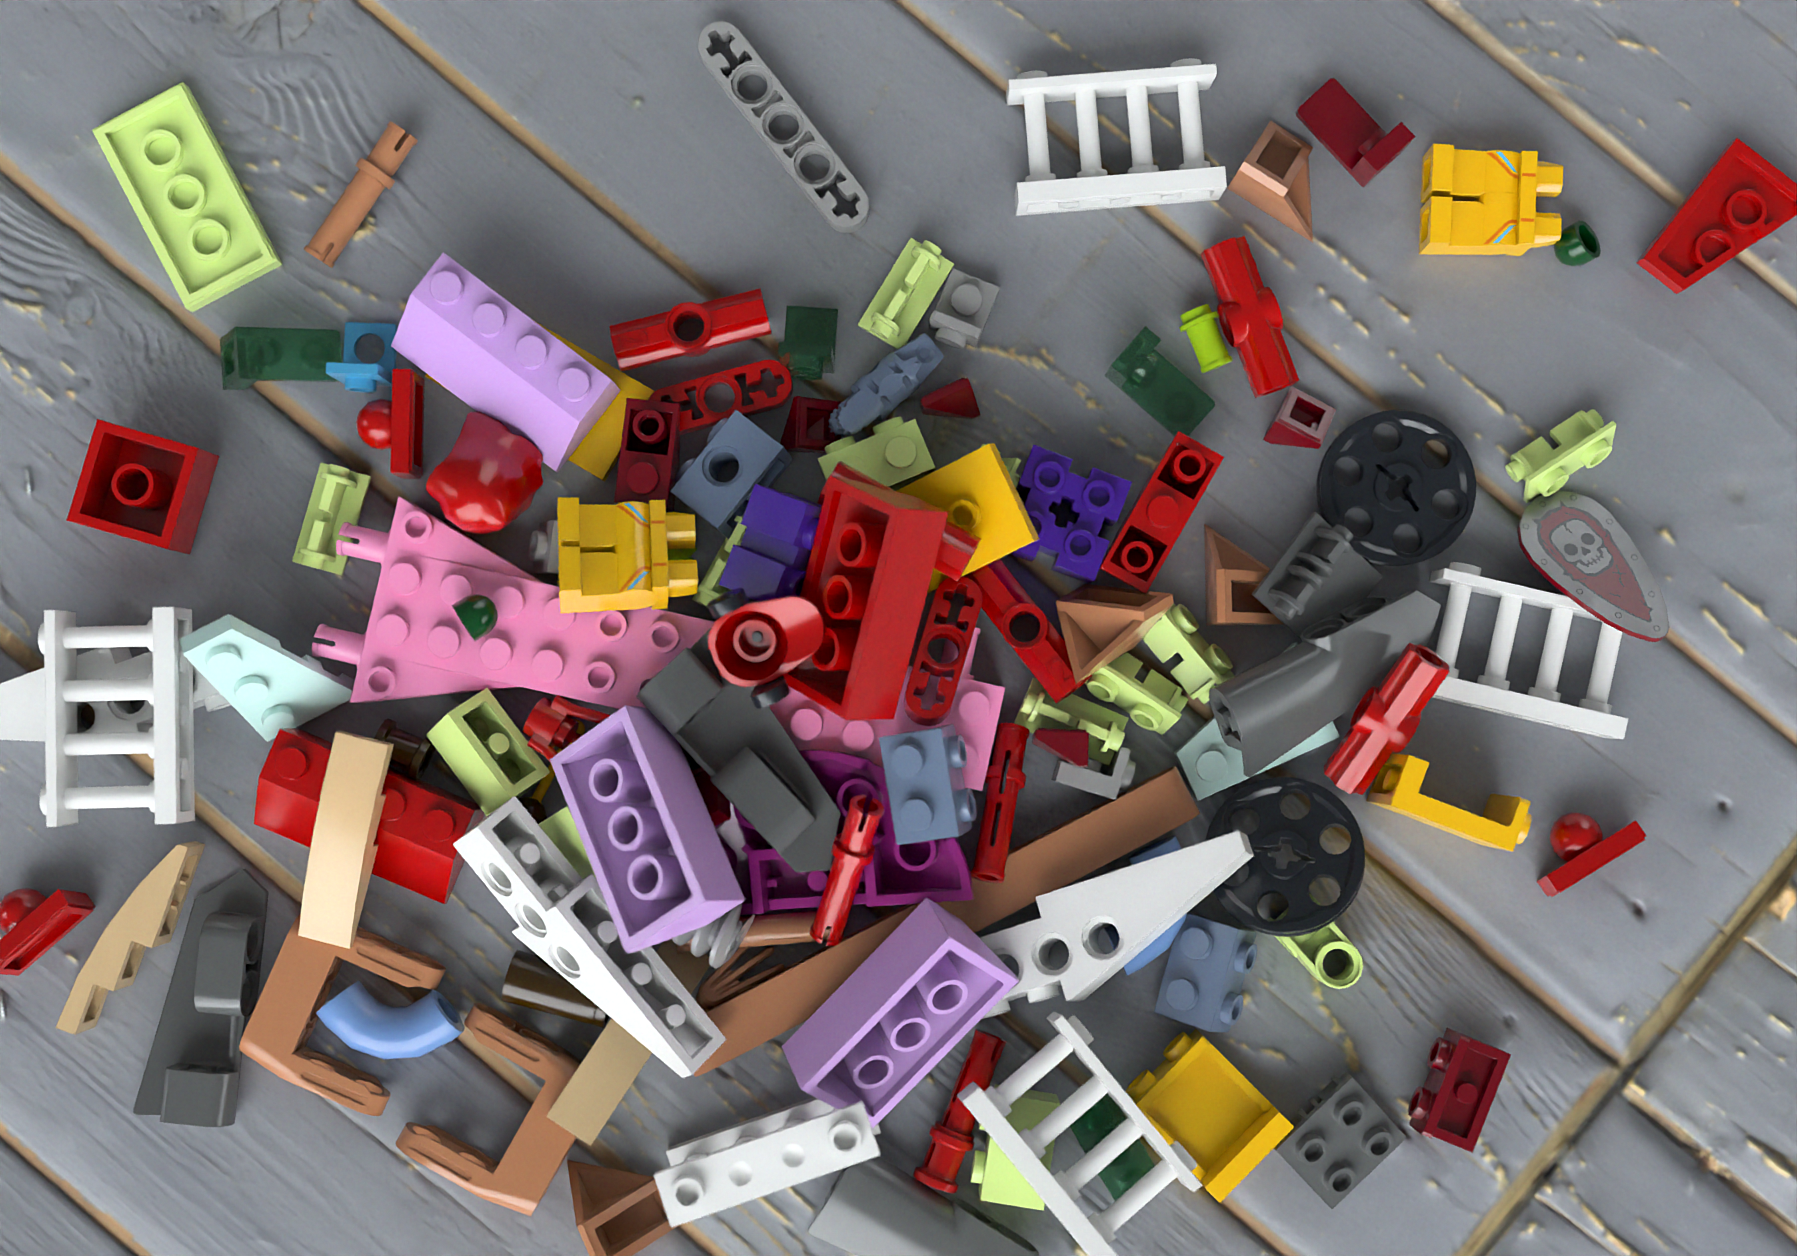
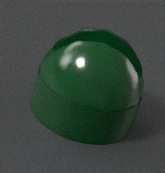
M1582 220L1564 228L1561 231L1560 240L1553 247L1557 259L1568 266L1584 265L1599 257L1601 253L1596 234Z
M479 594L470 595L452 605L474 642L487 635L496 625L498 613L495 603L486 596Z

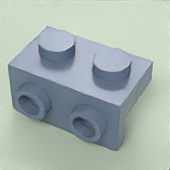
M954 724L879 737L897 845L957 837L971 830V821H974L976 818V803L972 790L970 788L965 789L962 767L967 765V750L962 735H956Z
M1187 912V918L1173 940L1154 1013L1209 1032H1229L1231 1025L1236 1024L1243 1009V996L1240 995L1245 974L1251 972L1257 958V945L1254 944L1256 932Z

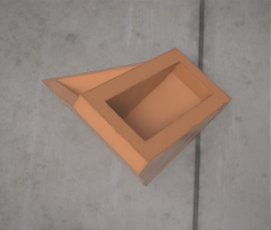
M1270 120L1227 189L1313 242L1308 156L1314 147Z
M1204 523L1206 626L1285 625L1252 595L1270 568Z
M1084 584L1056 600L1057 613L1076 684L1134 648L1174 604L1173 594L1147 591L1144 594L1136 589Z
M567 1160L576 1226L589 1256H633L677 1227L670 1226L653 1176Z

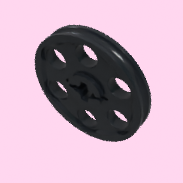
M1388 410L1360 419L1345 429L1332 442L1319 467L1316 495L1321 517L1332 528L1336 524L1344 527L1345 514L1351 508H1360L1368 513L1371 520L1370 530L1364 536H1353L1349 542L1353 550L1360 554L1367 562L1383 566H1405L1422 562L1438 555L1458 539L1467 526L1474 509L1476 477L1467 450L1449 428L1434 418L1418 412ZM1388 424L1397 431L1399 443L1394 451L1383 452L1374 446L1372 433L1377 425ZM1427 441H1438L1445 446L1448 458L1442 468L1433 469L1423 462L1421 451ZM1344 457L1351 458L1359 465L1361 473L1355 485L1344 486L1335 479L1333 469L1338 459ZM1386 476L1393 481L1399 478L1405 480L1407 485L1404 486L1402 492L1406 496V501L1399 496L1391 500L1386 496L1385 492L1390 487L1386 481ZM1439 491H1448L1457 499L1458 511L1449 520L1441 519L1433 512L1432 499ZM1401 524L1414 527L1420 536L1418 548L1413 553H1403L1394 545L1393 534L1395 529Z
M1275 777L1249 784L1227 799L1213 817L1205 841L1233 833L1234 831L1230 827V820L1238 810L1251 809L1260 817V824L1257 830L1247 835L1254 855L1246 862L1249 867L1247 879L1235 886L1222 882L1213 890L1218 901L1232 917L1248 928L1263 934L1293 937L1310 934L1330 925L1349 908L1358 894L1364 877L1365 848L1362 833L1355 817L1345 803L1335 794L1316 783L1304 779ZM1299 793L1309 799L1311 808L1305 817L1289 819L1281 813L1280 804L1287 795ZM1338 827L1348 832L1351 837L1348 849L1341 854H1330L1323 850L1319 841L1325 830ZM1283 844L1291 845L1293 855L1301 859H1298L1297 862L1289 861L1286 869L1278 868L1276 858L1268 855L1271 851L1280 852ZM1330 878L1339 885L1340 896L1337 901L1326 906L1313 902L1309 896V888L1317 879ZM1270 893L1282 895L1289 904L1287 914L1278 921H1268L1258 912L1260 900Z

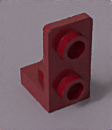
M1334 78L1329 79L1296 111V117L1363 188L1398 157L1416 137L1402 121L1387 134Z

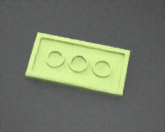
M184 82L92 129L187 310L194 312L283 265L190 88Z

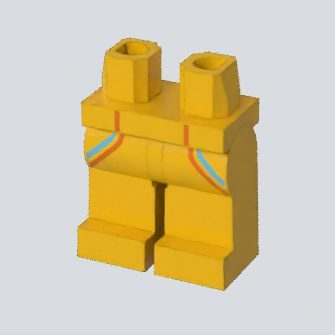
M1433 143L1422 157L1421 203L1425 204L1420 209L1419 254H1505L1508 256H1521L1531 247L1554 245L1561 238L1562 218L1560 213L1536 212V197H1557L1561 193L1563 165L1537 161L1538 151H1521L1518 153L1507 150L1454 149V145Z
M557 497L560 613L631 610L652 606V609H668V597L697 594V560H668L667 550L695 548V514L666 512L665 500H649V504L629 501L616 505L579 504V497Z

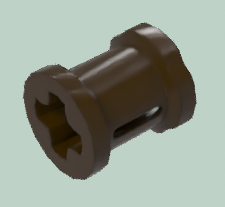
M389 718L382 723L374 737L376 740L394 744L389 761L390 765L408 772V778L414 781L420 780L435 752V747L428 737L422 739L397 728V722Z

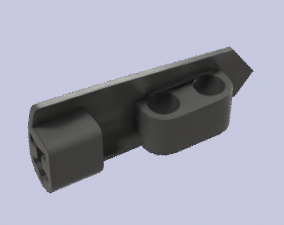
M1414 589L1395 599L1377 596L1359 600L1304 629L1300 634L1301 644L1211 688L1209 700L1221 736L1228 746L1242 751L1243 775L1252 777L1359 703L1371 687L1375 686L1378 688L1408 643L1421 644L1427 647L1441 604Z
M710 628L690 649L688 647L685 648L653 677L636 697L712 777L710 779L712 783L795 872L830 870L833 858L831 849L837 834L840 811L770 707L755 708L750 697L751 691L755 686L742 687L731 684L719 674V668L713 660L711 650L708 649Z
M247 869L239 871L221 884L194 899L156 1035L133 1108V1113L136 1115H160V1122L199 1127H226L235 1123L242 1052L239 1051V1046L245 1031L246 1017L253 1011L258 996L269 894Z
M880 1156L842 1169L825 1197L824 1206L808 1229L812 1236L857 1256H1039L1038 1250L1019 1234L963 1200L954 1198L951 1201Z

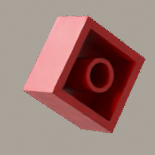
M97 419L66 521L190 555L219 456L194 446Z

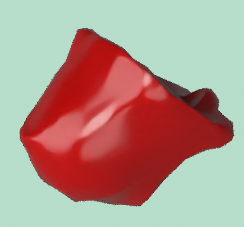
M470 412L467 414L452 451L430 474L426 490L431 497L439 502L445 517L463 531L478 534L500 531L531 506L536 491L542 487L544 482L542 478V454L533 442L523 436L513 434L499 420L481 412Z

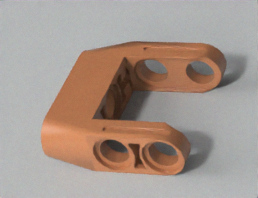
M300 913L286 936L240 1041L239 1051L288 1082L357 1112L370 1116H381L391 1093L381 1085L377 1077L306 1047L319 1018L316 1012L324 1006L344 960L407 988L420 986L432 990L438 988L446 968L427 956L360 927H357L353 947L350 949L298 936Z
M474 1003L463 1024L473 1033L476 1041L545 1080L542 1089L500 1162L436 1126L406 1123L395 1145L409 1158L479 1198L532 1216L577 1138L546 1116L582 1062L566 1049L503 1013L484 1004Z

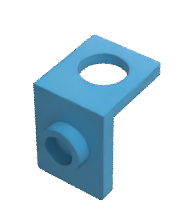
M346 322L343 363L326 362V374L345 384V390L353 392L372 393L377 391V386H392V369H396L397 351L391 345L398 326L386 323ZM366 335H377L383 340L385 345L382 358L371 364L360 361L356 354L357 343Z

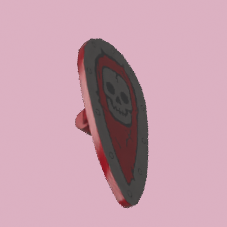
M1555 492L1546 497L1540 496L1524 509L1517 528L1519 546L1530 564L1553 586L1605 624L1629 636L1649 642H1658L1666 636L1669 630V621L1661 589L1629 535L1607 509L1594 499L1575 492Z

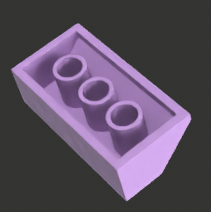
M444 252L410 294L391 345L396 351L475 411L499 420L513 434L523 436L533 442L542 454L543 462L557 473L621 391L613 380Z
M623 706L550 759L626 953H633L704 927L745 901L679 742L647 708Z
M926 898L782 1046V1049L802 1091L836 1109L863 1101L870 1124L874 1128L1019 980L961 919Z

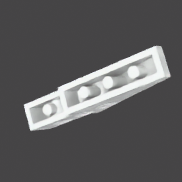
M129 647L96 648L77 655V680L148 678L150 673H153V652L151 651L132 658ZM193 665L195 679L193 686V709L205 705L207 712L230 706V702ZM45 667L0 683V740L45 741ZM130 700L77 702V734L148 732L150 727L154 726L153 705L148 700H145L143 707L138 712L133 710ZM87 704L91 705L95 711L94 724L88 730L81 722V712Z
M515 796L487 815L453 843V846L519 925L512 933L679 1076L685 1078L694 1074L727 1040L651 946L633 953L625 952L597 879L593 874L583 879Z
M1236 831L1035 897L1041 918L980 937L1002 962L1007 957L1012 956L1019 965L1017 978L1019 982L983 1018L1010 1011L1008 1001L1024 996L1028 997L1029 1003H1036L1060 995L1059 985H1062L1066 1001L1080 1002L1085 1000L1254 856L1248 836L1240 831ZM1112 924L1118 930L1120 940L1113 952L1105 954L1098 945V935L1103 927ZM1062 940L1069 949V958L1064 967L1056 970L1049 961V950L1055 942Z

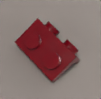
M1446 1028L1443 1038L1438 1037L1430 1049L1427 1065L1431 1069L1424 1087H1417L1411 1097L1408 1107V1115L1411 1117L1409 1125L1421 1135L1429 1138L1435 1137L1473 1153L1511 1054Z

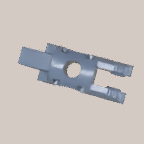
M926 333L917 336L894 352H889L869 373L863 375L851 385L852 394L838 405L837 410L834 409L833 413L830 414V419L828 420V427L831 428L830 432H834L835 436L840 435L841 437L845 435L850 436L852 433L857 434V431H862V427H867L874 419L877 421L885 419L900 402L919 389L920 385L944 357L932 339Z

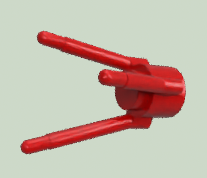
M559 695L553 701L543 697L530 712L524 724L523 733L531 737L527 746L541 753L550 761L552 757L558 754L554 749L555 746L563 750L570 742L573 743L582 737V735L576 732L579 722L573 720L572 716L600 724L611 715L573 704Z

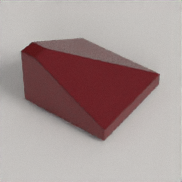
M965 377L922 396L920 400V409L923 415L974 419L980 416L971 383Z
M1290 386L1263 440L1276 445L1319 449L1336 409Z
M795 396L780 444L787 452L826 453L824 448L827 445L841 439L840 435L835 436L834 432H830L831 428L828 427L830 414L833 413L834 409H838L841 401Z
M1038 728L1032 735V744L1077 767H1088L1089 732H1086V730Z

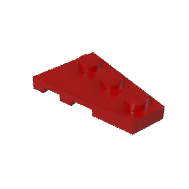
M1736 138L1726 146L1636 263L1674 293L1678 294L1797 216V183L1740 139Z

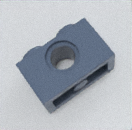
M737 410L729 419L723 418L713 427L707 438L709 444L696 459L691 458L683 464L676 474V484L670 491L728 539L738 524L734 519L737 515L742 517L747 508L754 485L759 484L771 488L793 461L791 455L781 444ZM739 462V471L734 479L729 482L718 481L719 471L726 463Z

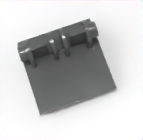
M1313 512L1252 595L1301 639V632L1310 625L1352 603L1366 599L1383 576L1360 554L1353 550L1349 543L1353 538V534L1348 529L1339 524L1332 528L1317 512Z
M1347 1072L1339 1079L1334 1075L1331 1078L1332 1081L1317 1094L1322 1100L1320 1103L1313 1097L1308 1100L1314 1106V1109L1308 1115L1301 1108L1297 1110L1303 1120L1299 1122L1293 1117L1289 1122L1294 1128L1274 1147L1281 1157L1331 1209L1341 1202L1407 1138Z

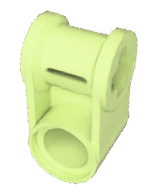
M1309 893V896H1310V898L1313 900V902L1317 903L1318 905H1321V904ZM1289 908L1276 919L1269 917L1267 920L1278 921L1287 914ZM1335 922L1310 934L1293 937L1274 936L1292 956L1303 964L1314 978L1329 987L1336 989L1348 988L1355 984L1362 974L1363 961L1359 951L1339 930ZM1341 949L1346 956V967L1341 974L1329 977L1323 970V959L1329 951Z

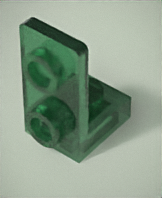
M787 305L784 342H778V356L781 365L792 371V378L817 381L822 380L823 373L834 374L838 309Z
M235 326L220 338L223 390H245L257 381L338 382V380L326 374V362L342 363L340 333L335 329Z
M1145 326L1111 364L1105 377L1170 434L1175 436L1180 431L1189 436L1214 408L1215 402L1155 350L1161 339Z
M1107 1093L1073 1122L1070 1128L1083 1151L1087 1154L1127 1118ZM1138 1138L1101 1170L1098 1175L1116 1201L1155 1165Z

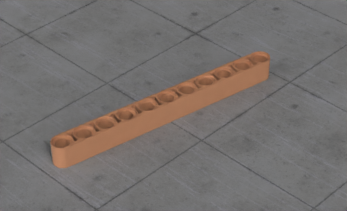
M1173 766L1130 787L1127 792L1119 793L1116 800L1109 798L1009 850L1004 872V882L988 883L971 876L974 892L973 900L934 903L961 919L975 933L1035 902V897L1058 890L1198 816L1200 811L1176 766ZM921 903L906 904L844 936L840 944L834 946L827 945L785 967L783 972L765 979L763 982L756 984L739 995L719 1005L704 1009L703 1011L727 1040L696 1070L694 1076L707 1073L807 1021Z

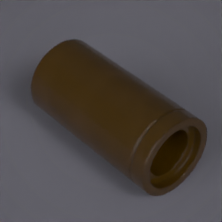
M516 950L504 981L502 1001L605 1028L609 1019L608 1014L541 957Z

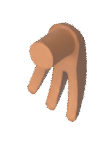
M738 947L733 956L721 967L717 968L700 985L696 996L698 1005L703 1009L719 1005L763 982L765 979L783 972L784 964H777L745 981H738L740 977L774 953V947H766L743 965L731 971L730 968L751 948Z

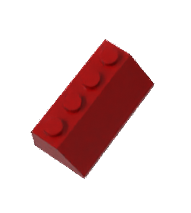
M839 476L829 477L800 596L813 602L820 610L825 627L824 640L820 648L813 655L783 674L789 687L844 720L894 719L947 520V511L908 494Z
M299 728L279 729L258 777L255 825L311 848L322 787L333 745L332 742ZM388 766L381 793L385 794L386 798L374 844H378V849L371 874L442 904H447L465 861L453 846V843L483 819L484 812L477 803L425 781H414L408 778V774Z

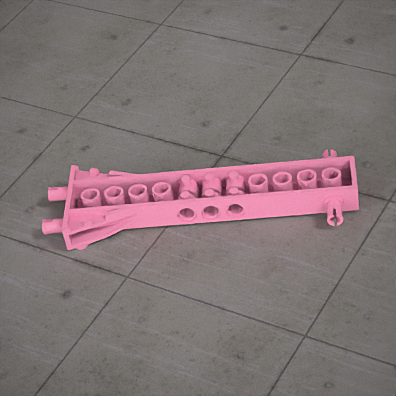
M398 497L392 526L388 533L352 525L349 522H344L338 535L360 541L359 544L337 540L336 552L338 555H347L381 563L382 568L367 631L365 634H360L320 624L314 637L334 641L335 646L312 642V655L317 658L323 657L357 666L350 703H371L481 692L485 688L491 691L524 687L617 709L625 705L647 708L636 697L640 690L685 648L688 647L690 649L712 628L714 622L660 609H652L651 607L631 610L560 613L558 586L546 584L479 544L461 531L428 513L418 505ZM479 594L488 597L495 603L498 618L493 630L474 642L452 605L464 597ZM948 622V623H947V624L953 625V626H955V627H956V625H957V623H955V622ZM975 627L950 713L940 724L934 726L916 724L905 712L903 702L912 666L907 668L894 719L844 720L789 687L790 693L788 696L769 705V707L798 750L845 752L867 758L872 763L883 768L879 737L954 724L956 735H962L967 750V765L962 767L964 785L966 788L982 791L1005 687L974 681V675H970L978 634L981 631L980 628ZM945 639L940 663L952 662L958 656L956 645L948 639ZM930 675L924 695L914 694V696L921 699L920 708L931 710L934 703L943 704V702L936 700V691L940 677ZM946 677L947 680H952L951 677Z

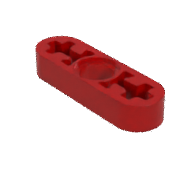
M768 359L660 388L652 393L648 400L663 402L667 399H672L674 403L683 406L691 403L687 393L696 390V403L704 416L694 420L692 409L680 412V435L715 426L721 419H729L735 410L748 417L780 408L792 396L793 381L789 370L782 363ZM765 372H771L775 379H784V384L777 386V396L768 398L764 390L749 393L753 404L744 406L743 392L736 381L737 379L746 377L747 387L761 384L763 382L762 374ZM724 384L734 391V403L727 411L714 412L706 406V393L714 385Z
M961 576L956 581L950 577L941 582L936 589L903 702L907 716L916 724L934 726L943 722L950 713L982 606L981 590L969 578ZM955 593H959L965 596L964 604L967 606L962 607L955 627L946 624L951 607L950 602L947 600H952ZM936 639H948L956 645L958 656L952 662L939 663L929 655V644ZM930 675L940 677L936 691V700L943 702V704L934 703L931 710L920 708L921 699L914 696V694L924 695ZM946 677H951L952 680L949 681L946 679Z

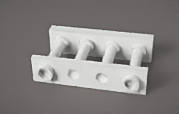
M1189 58L1177 60L1171 63L1170 67L1050 77H1048L1045 71H1027L1017 75V79L1008 80L1006 92L1007 105L1024 104L1030 175L1025 177V182H1017L1014 194L1016 216L1219 200L1227 187L1225 166L1210 167V162L1204 160L1199 90H1209L1217 75L1216 64L1202 65L1201 60ZM1178 92L1184 163L1179 166V170L1159 171V167L1153 165L1147 94ZM1127 96L1133 167L1128 169V174L1108 175L1107 170L1102 169L1096 98ZM1075 100L1081 171L1076 174L1077 178L1056 179V175L1050 173L1045 102Z
M1450 562L1449 569L1444 568L1431 572L1429 582L1450 586L1436 648V654L1449 664L1450 672L1432 698L1606 739H1624L1628 718L1611 715L1612 705L1607 704L1623 632L1602 622L1586 699H1580L1578 707L1560 703L1561 693L1556 692L1572 617L1575 615L1596 621L1601 620L1583 609L1568 596L1481 577L1482 569L1474 565ZM1471 592L1501 598L1484 676L1478 675L1477 683L1457 679L1459 670L1454 668ZM1522 603L1552 610L1535 687H1529L1528 695L1508 691L1510 682L1505 680Z
M152 607V620H149L147 625L76 627V612L44 610V622L40 625L38 631V644L40 651L44 654L46 783L41 788L39 800L41 811L46 815V827L78 824V809L149 807L152 812H155V824H177L195 821L193 664L183 655L180 638L192 633V609ZM147 646L153 652V673H150L148 678L77 680V648ZM148 700L153 705L154 726L150 727L148 732L77 734V702ZM149 753V756L154 759V780L148 786L78 787V755Z
M1053 1012L1046 1018L1058 1032V1035L996 1089L990 1086L983 1092L972 1081L957 1096L1088 1256H1117L1109 1246L1116 1238L1113 1233L1176 1177L1192 1192L1199 1189L1202 1185L1191 1172L1198 1165L1177 1140L1169 1146L1090 1050L1088 1045L1094 1038L1085 1026L1074 1015L1066 1020L1063 1015ZM1073 1051L1093 1077L1032 1130L1029 1131L1025 1127L1017 1134L1004 1118L1012 1111L1009 1106ZM1108 1093L1127 1116V1119L1065 1173L1059 1170L1052 1176L1039 1160L1047 1153L1044 1148ZM1142 1135L1162 1160L1099 1216L1094 1212L1086 1218L1074 1203L1081 1196L1079 1190Z
M812 1097L667 1148L666 1154L671 1167L653 1174L670 1226L674 1227L880 1156L875 1135L881 1133V1126L878 1123L872 1128L863 1101L836 1109L816 1097Z

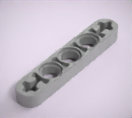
M716 21L706 25L700 32L697 42L700 58L707 70L825 221L834 230L842 233H853L861 229L869 217V198L865 190L742 33L733 24L725 21ZM718 38L723 43L728 42L730 39L732 40L729 44L731 53L739 64L733 71H731L729 62L721 53L711 56L714 51L711 42L714 39ZM745 58H748L750 60L743 63ZM731 73L728 78L725 77V74ZM749 75L760 76L767 83L765 94L757 100L744 99L738 92L740 82ZM789 115L797 121L799 128L793 138L779 140L771 135L769 127L775 117ZM820 155L827 159L830 164L828 174L824 178L814 181L803 176L800 167L806 157ZM838 177L844 180L837 183V191L847 202L852 201L854 198L858 200L855 205L857 215L852 219L847 214H842L839 217L835 215L838 210L837 202L828 189L833 186ZM828 190L823 198L818 196L819 193Z

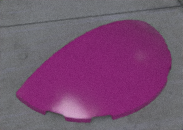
M799 750L840 811L836 835L843 831L852 797L856 795L867 796L863 807V816L867 815L872 797L880 801L884 806V813L880 818L872 842L875 846V853L872 862L864 866L852 905L867 904V907L918 904L922 903L926 898L933 902L974 899L971 875L957 837L897 845L883 767L872 763L867 758L845 752ZM730 802L731 819L714 827L745 899L741 903L740 915L761 914L768 910L819 907L830 870L795 872Z

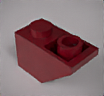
M627 398L614 502L619 504L636 501L649 504V500H665L666 512H674L676 496L670 491L676 484L675 477L679 471L680 404Z

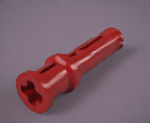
M975 1029L968 1054L961 1067L946 1111L941 1121H936L935 1125H931L929 1134L932 1140L921 1167H915L913 1177L920 1182L947 1193L955 1194L957 1192L959 1184L955 1180L966 1151H972L975 1145L973 1141L975 1137L971 1133L976 1120L957 1094L972 1081L983 1092L989 1088L998 1060L1006 1046V1040L991 1033Z

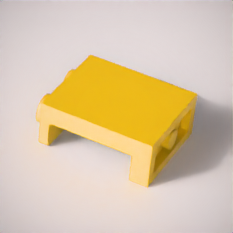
M1392 753L1374 778L1366 800L1372 804L1480 845L1513 852L1516 843H1522L1527 836L1532 819L1531 814L1527 813L1530 801L1521 797L1491 793L1481 817L1420 794L1419 790L1430 762L1407 754Z
M1195 1028L1189 1036L1185 1032L1177 1035L1162 1053L1166 1059L1152 1073L1148 1069L1142 1071L1129 1084L1126 1093L1169 1146L1177 1140L1191 1155L1198 1165L1191 1172L1220 1203L1294 1126Z

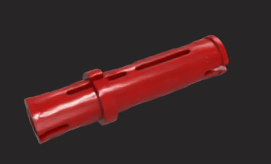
M1001 723L997 725V738L992 764L987 768L985 777L988 787L971 876L988 883H1002L1005 880L1004 872L1013 831L1018 792L1024 788L1026 782V774L1022 772L1030 730L1014 723ZM1009 760L1004 793L1001 794L1006 762ZM1000 811L995 845L992 846L997 813Z
M856 795L850 800L843 831L836 835L831 851L835 857L814 922L810 927L811 937L818 943H822L826 927L831 926L827 941L828 946L838 945L843 940L844 929L864 866L872 862L875 853V846L872 842L880 818L884 813V806L880 801L872 797L867 815L863 816L866 795Z

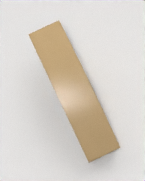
M344 731L335 732L311 841L298 936L349 949L353 947L378 849V844H374L386 798V795L381 793L394 744Z
M198 841L177 844L139 883L107 925L78 974L55 1028L76 1035L96 1027L108 991H116L133 985L146 947L153 948L171 941L205 844Z
M673 938L663 941L656 952L690 995L710 966L709 955L706 953L700 957H696L691 951L677 954V946ZM611 1018L546 1117L591 1146L652 1052Z

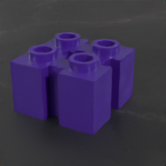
M1033 445L1016 490L1027 495L1023 505L1039 540L1010 554L1032 562L1039 551L1055 558L1051 570L1090 584L1096 579L1110 542L1098 537L1102 524L1112 527L1118 521L1132 482L1094 467L1088 472L1086 478L1068 472L1073 459ZM1060 503L1068 505L1070 507L1069 513L1075 516L1074 523L1067 521L1064 528L1056 526L1054 524L1056 516L1049 512V506L1052 505L1058 508Z
M755 484L741 522L742 525L747 526L740 546L733 544L719 585L730 590L743 587L747 597L756 601L791 595L800 596L822 506L807 498Z

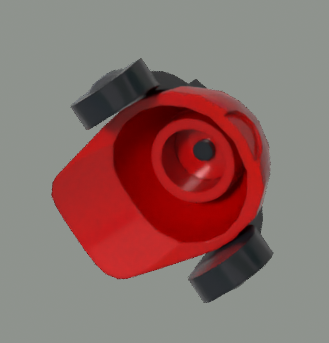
M743 587L727 591L708 603L713 618L720 617L714 622L708 634V649L711 650L713 660L719 668V674L731 684L742 687L755 686L751 691L750 697L756 709L774 704L788 696L790 688L783 674L813 655L820 648L824 640V620L818 607L805 597L792 595L752 603Z

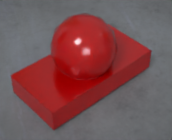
M392 369V400L377 399L368 402L359 411L356 420L358 435L365 444L379 450L391 448L390 473L402 479H421V476H423L425 379L412 369Z
M1577 812L1562 815L1553 823L1550 831V843L1554 852L1561 859L1568 862L1538 880L1537 883L1547 897H1553L1645 841L1644 837L1647 835L1635 820L1603 840L1600 825L1592 817Z
M31 888L17 889L6 894L0 902V929L6 933L0 939V974L19 976L91 914L96 906L89 896L82 892L58 889L47 898L39 891Z

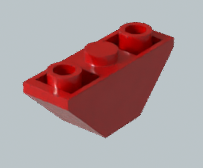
M1178 431L1122 522L1101 563L1100 569L1146 594L1224 456Z

